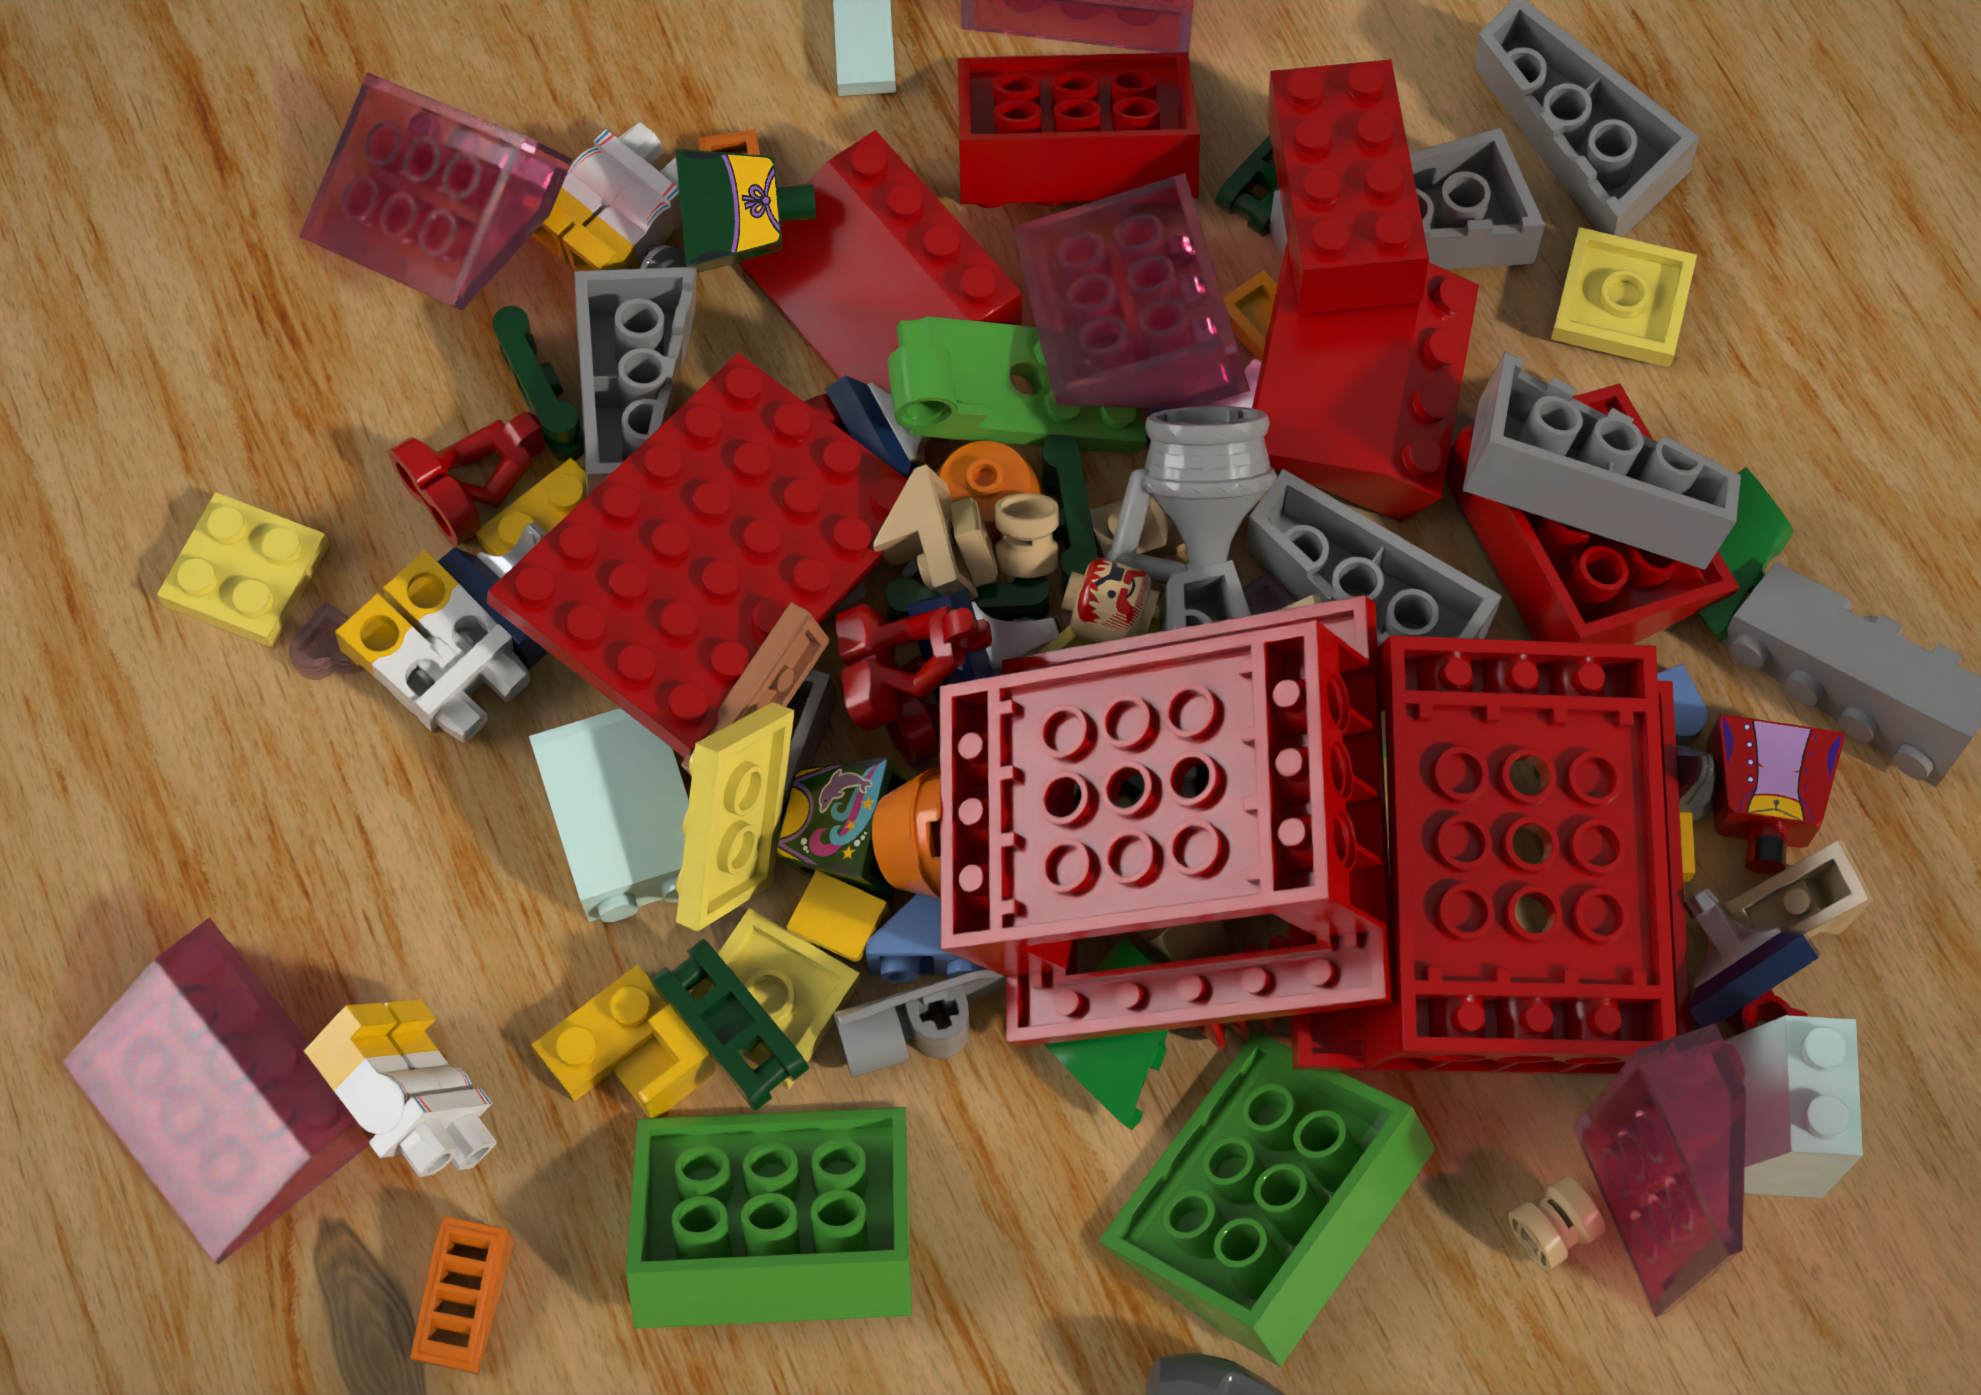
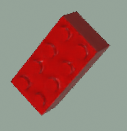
M1392 59L1270 71L1267 119L1299 314L1423 302L1429 255Z

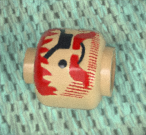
M1096 558L1088 565L1084 575L1072 571L1061 608L1073 612L1070 625L1075 635L1100 643L1147 634L1160 592L1151 589V577L1144 570L1109 559Z

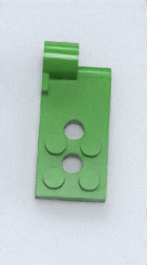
M931 316L917 320H900L896 326L899 348L893 351L887 360L895 420L899 425L909 428L910 435L973 441H995L1032 446H1043L1046 440L1055 435H1067L1077 442L1080 450L1138 454L1147 443L1129 336ZM1010 375H1018L1025 378L1032 385L1034 395H1027L1018 391L1013 386ZM1066 380H1073L1082 384L1088 391L1090 400L1080 399L1073 390L1067 387Z

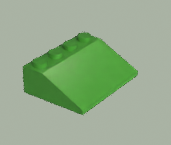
M1255 1031L1098 1241L1113 1255L1225 1336L1281 1367L1436 1148L1411 1105L1338 1070H1292V1048Z
M906 1107L638 1119L626 1265L634 1329L912 1316Z

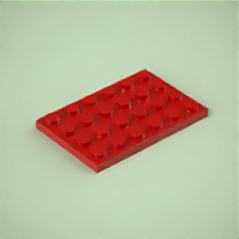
M737 353L488 590L487 604L686 758L687 755H692L695 744L706 738L719 722V707L789 604L793 603L809 611L820 626L884 560V550L874 551L873 543L908 479L740 353Z

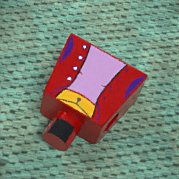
M1726 714L1719 715L1707 738V751L1715 754L1718 769V789L1713 808L1714 825L1716 832L1721 836L1747 840L1745 867L1748 870L1761 874L1780 873L1786 869L1787 846L1797 848L1809 846L1824 819L1844 743L1845 732Z

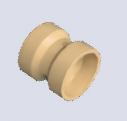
M1033 493L1013 494L1000 499L995 505L996 528L1001 531V539L995 545L997 569L1009 576L1020 578H1035L1055 571L1058 566V545L1052 539V532L1059 525V507L1057 502L1050 497Z
M1564 1176L1550 1185L1546 1190L1545 1198L1536 1204L1525 1202L1508 1215L1509 1224L1522 1248L1540 1268L1548 1272L1566 1260L1568 1250L1577 1243L1589 1245L1606 1232L1605 1223L1595 1203L1578 1182L1569 1176Z

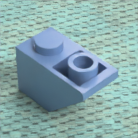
M916 894L875 932L866 943L869 975H881L882 980L891 983L915 982L920 979V975H947V979L986 969L941 950V899Z

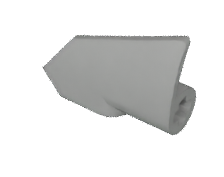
M989 969L974 971L834 1012L838 1035L851 1078L908 1062L910 1059L905 1040L912 1038L917 1049L928 1057L945 1059L958 1054L967 1044L970 1035L968 1003L994 995L1006 986V977ZM935 1012H942L944 1019L950 1021V1027L937 1030L934 1021H930L929 1015Z

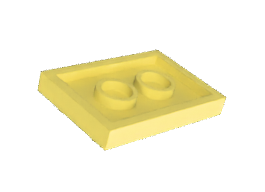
M771 702L695 744V749L689 762V773L692 776L689 808L682 825L683 834L685 835L683 862L676 881V891L679 894L676 923L698 932L773 885L777 855L776 847L779 839L794 710Z

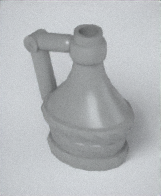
M1201 406L1169 409L1152 413L1148 416L1145 430L1151 442L1145 469H1137L1129 477L1112 548L1107 553L1106 559L1144 570L1151 577V582L1166 585L1171 574L1228 561L1231 541L1242 520L1256 505L1265 490L1273 486L1277 478L1274 469L1270 466L1264 436L1267 434L1270 426L1268 415L1262 410L1246 407ZM1151 495L1164 512L1174 521L1184 540L1189 559L1185 564L1136 553Z

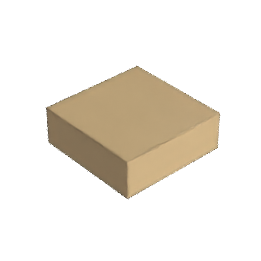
M969 497L951 503L954 536L975 587L996 581L998 570L994 544L976 500Z

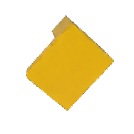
M816 870L786 928L791 935L810 943L820 950L825 948L853 962H857L862 958L866 950V943L874 934L878 926L882 927L893 917V914L886 901Z
M670 1004L648 1020L654 1036L614 1067L616 1077L649 1118H659L716 1074L710 1053Z

